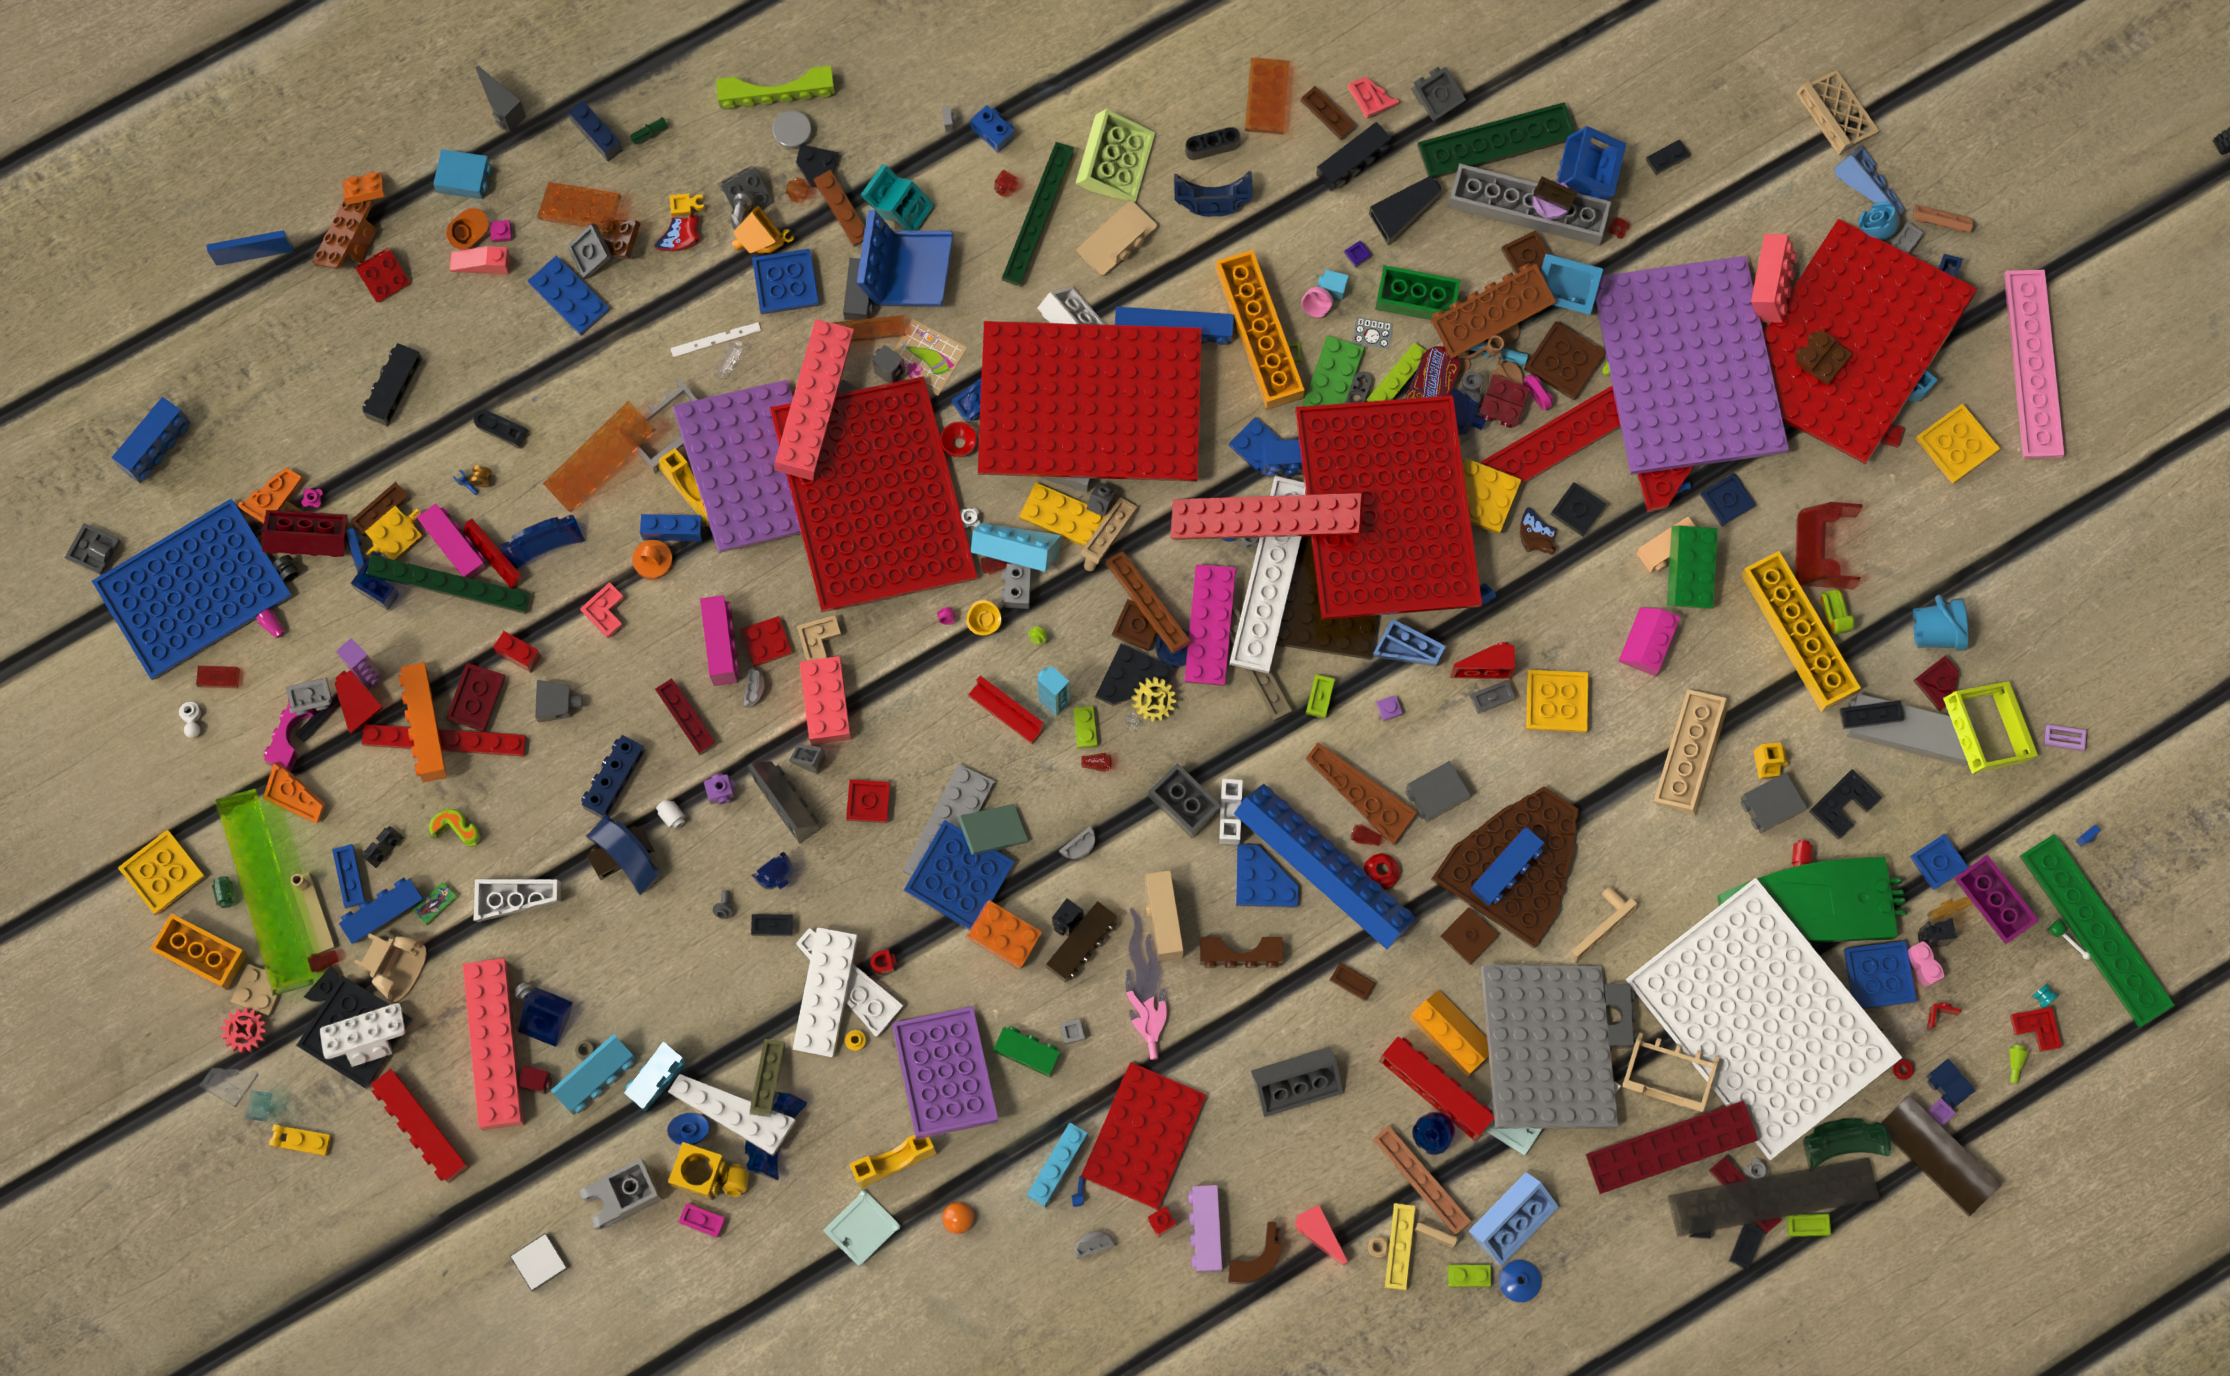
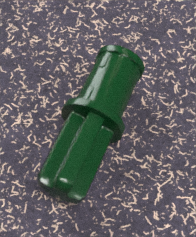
M661 117L649 125L645 124V127L632 133L630 138L636 145L649 137L653 138V135L667 129L668 125L664 118Z

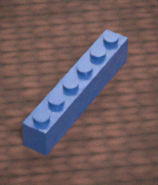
M1116 307L1115 325L1201 328V344L1216 342L1219 345H1226L1232 343L1234 314Z

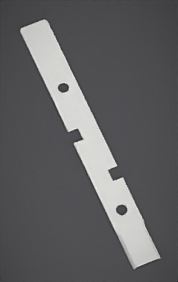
M759 323L732 329L730 334L727 335L726 332H722L671 348L672 356L676 357L712 346L711 342L714 341L718 344L761 331Z

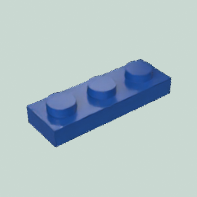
M350 844L334 848L332 851L344 907L347 909L359 906L365 902L354 846Z

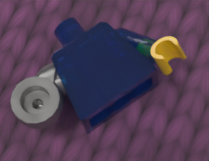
M1469 371L1463 376L1462 386L1466 390V395L1456 388H1453L1450 394L1453 395L1458 435L1467 434L1471 426L1482 430L1486 423V419L1477 415L1482 406L1483 394L1480 391L1482 377L1476 371Z

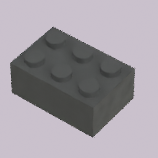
M1178 763L1149 790L1148 797L1191 839L1221 809V805Z

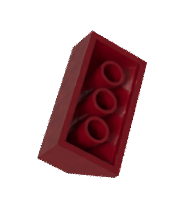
M266 510L262 530V552L344 557L348 515Z

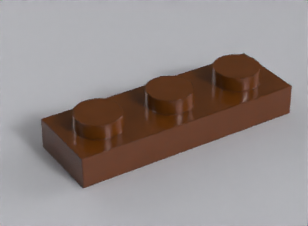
M1316 86L1301 97V102L1340 140L1355 128V125Z
M394 482L350 521L365 537L367 535L365 531L394 506L399 508L410 497Z

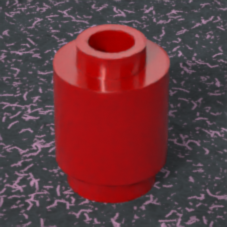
M1798 840V843L1793 844L1791 862L1793 867L1812 863L1814 846L1810 844V841Z

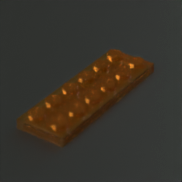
M627 401L543 484L569 512H572L656 429L630 401Z

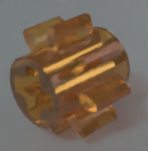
M796 177L793 181L789 180L785 194L789 195L790 201L798 203L799 200L806 199L809 186L805 185L804 179Z

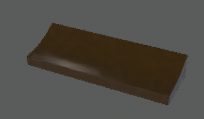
M1910 1095L1877 1126L1968 1217L2001 1186Z

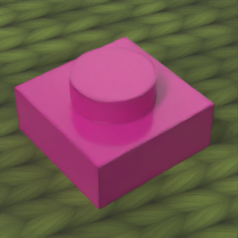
M510 220L490 222L492 243L512 241Z

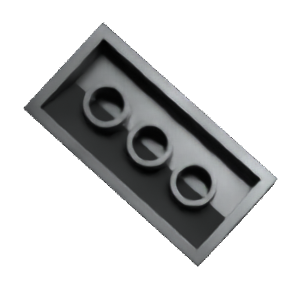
M1330 1047L1251 1070L1264 1117L1343 1094L1337 1061Z

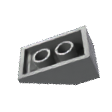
M477 66L476 70L493 111L492 115L496 119L495 123L502 130L506 129L511 133L526 118L521 101L480 66Z

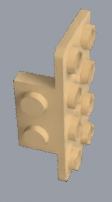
M1129 201L1077 248V254L1100 276H1105L1121 260H1125L1135 247L1137 248L1143 243L1144 239L1156 229V223L1133 201Z

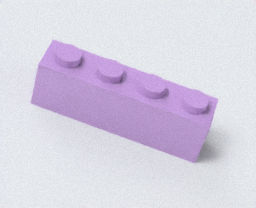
M1217 1185L1192 1186V1192H1188V1204L1193 1205V1213H1189L1190 1226H1194V1234H1190L1191 1247H1195V1255H1191L1192 1268H1196V1273L1221 1272L1222 1260Z

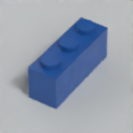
M641 514L640 535L642 540L703 542V520L701 515Z

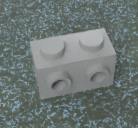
M1007 564L1006 570L1002 571V582H1006L1005 589L1001 590V601H1005V608L1029 609L1031 568L1017 564Z

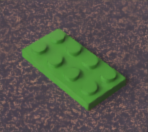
M1327 335L1302 406L1345 403L1364 347Z

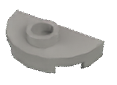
M748 668L743 706L747 708L754 706L759 701L765 689L763 674L757 669Z
M1091 825L1060 849L1059 853L1070 859H1081L1087 856L1095 843V835Z
M1096 1231L1088 1233L1077 1242L1075 1257L1078 1260L1116 1246L1115 1241L1105 1232Z

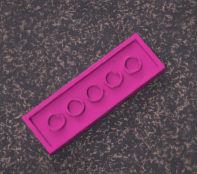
M1196 564L1185 683L1225 686L1236 567Z

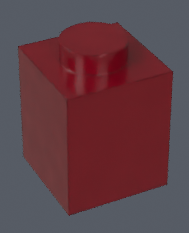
M523 1066L518 1086L524 1090L546 1094V1090L551 1088V1074L545 1070Z

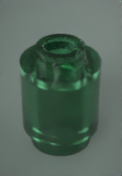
M228 876L218 877L213 880L212 889L216 905L221 906V908L232 907L233 903L237 901L233 882Z

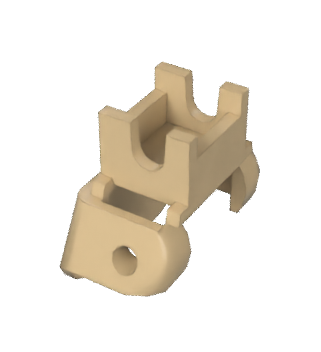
M369 933L368 938L372 941L369 950L362 962L355 959L353 963L358 965L360 969L370 973V976L373 978L372 983L389 1001L397 1003L404 999L416 983L425 964L427 949L418 939L396 936L395 940L389 938L388 942Z

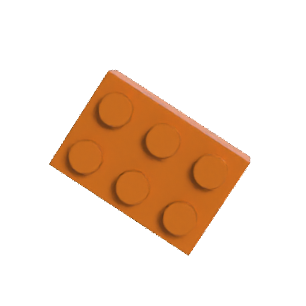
M989 900L983 906L965 938L1019 969L1023 966L1042 932Z

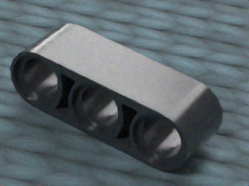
M1228 127L1190 137L1185 144V155L1190 160H1198L1236 150L1240 144V132L1234 127ZM1234 137L1236 140L1229 141L1227 138ZM1213 141L1216 142L1217 145L1211 146L1208 143ZM1195 146L1198 150L1193 151L1190 147Z

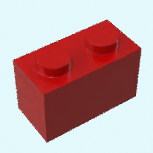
M504 630L493 646L496 654L530 673L541 658L536 648Z

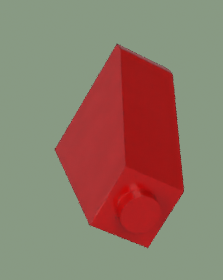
M344 670L336 677L337 681L334 684L348 731L353 734L381 711L383 707L351 670L348 672Z

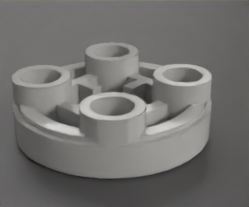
M791 110L781 113L775 119L772 127L776 142L786 150L799 148L811 139L812 129L810 121L806 115L799 111Z

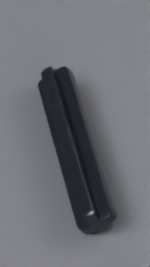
M337 692L332 696L333 701L328 705V708L318 710L296 733V736L301 741H306L341 705Z

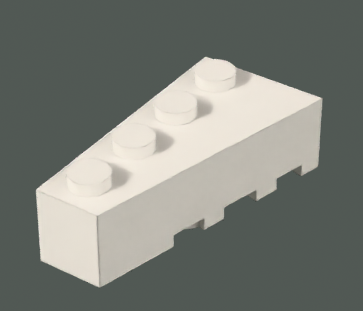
M475 879L474 921L481 922L561 902V881Z

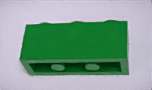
M1003 1027L993 1051L1050 1078L1060 1057V1052L1057 1051L1058 1048L1049 1043L1043 1045L1039 1043L1038 1038L1028 1034L1026 1037L1020 1034L1021 1031L1015 1027Z

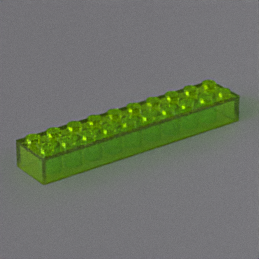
M256 789L215 799L217 814L272 996L313 985L312 972Z

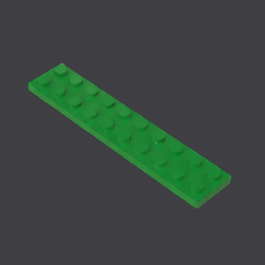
M2055 834L2019 856L2084 950L2088 952L2095 966L2139 1028L2174 1006L2172 1000Z

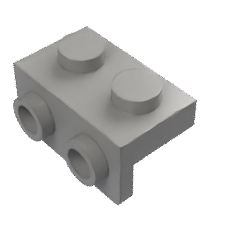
M327 677L285 687L290 703V713L296 712V715L307 713L308 709L316 708V710L326 709L333 701Z

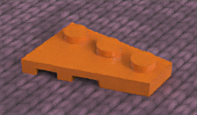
M286 467L267 481L264 487L258 491L255 490L244 502H239L236 506L241 511L264 524L266 510L281 511L304 479Z
M278 761L274 763L263 799L316 824L320 822L326 803Z

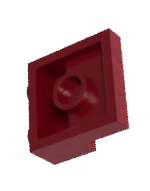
M1493 374L1479 413L1483 414L1482 418L1488 421H1493L1494 418L1500 420L1501 425L1512 428V425L1517 426L1531 387Z

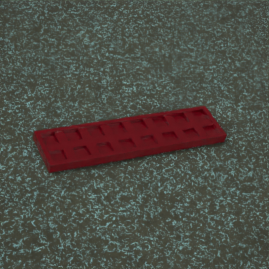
M1741 1101L1585 1154L1600 1195L1756 1142L1758 1137L1745 1102Z

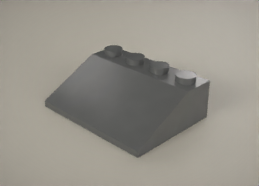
M772 761L750 763L748 765L754 782L799 844L819 831L817 825L820 823L814 813H808L806 810L808 807L807 803L802 797L798 798L795 795L796 788L791 781H785L783 778L785 773L779 765L775 766Z

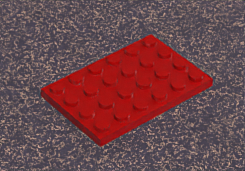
M1130 1062L1081 1177L1158 1210L1206 1098V1094Z

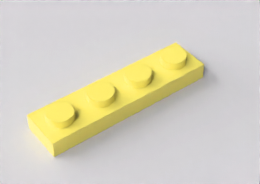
M1394 1203L1384 1288L1406 1291L1415 1206Z

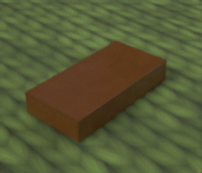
M1341 962L1329 980L1363 1001L1367 999L1375 985L1374 981Z

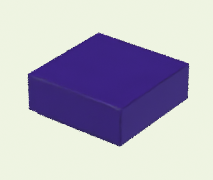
M1361 240L1344 251V254L1355 268L1372 257Z

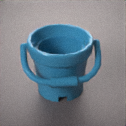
M1937 595L1935 597L1937 605L1913 609V619L1916 618L1913 630L1917 648H1954L1956 651H1966L1968 649V620L1966 606L1962 598L1953 599L1948 603L1941 595Z

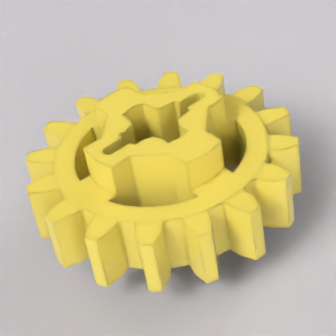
M1154 677L1152 682L1146 678L1145 684L1139 682L1140 689L1134 688L1137 695L1131 697L1136 701L1132 704L1134 708H1138L1136 713L1138 715L1143 713L1142 718L1145 720L1149 716L1153 722L1155 717L1161 721L1163 714L1168 717V709L1174 710L1171 703L1176 702L1174 698H1171V696L1175 695V692L1170 690L1172 686L1170 684L1165 685L1164 679L1158 682L1157 677ZM1153 686L1158 687L1156 690L1149 689ZM1144 693V700L1141 702V697ZM1152 696L1157 699L1155 703L1151 700ZM1167 697L1166 703L1163 705V700ZM1151 709H1158V710H1159V711H1156V712H1149Z

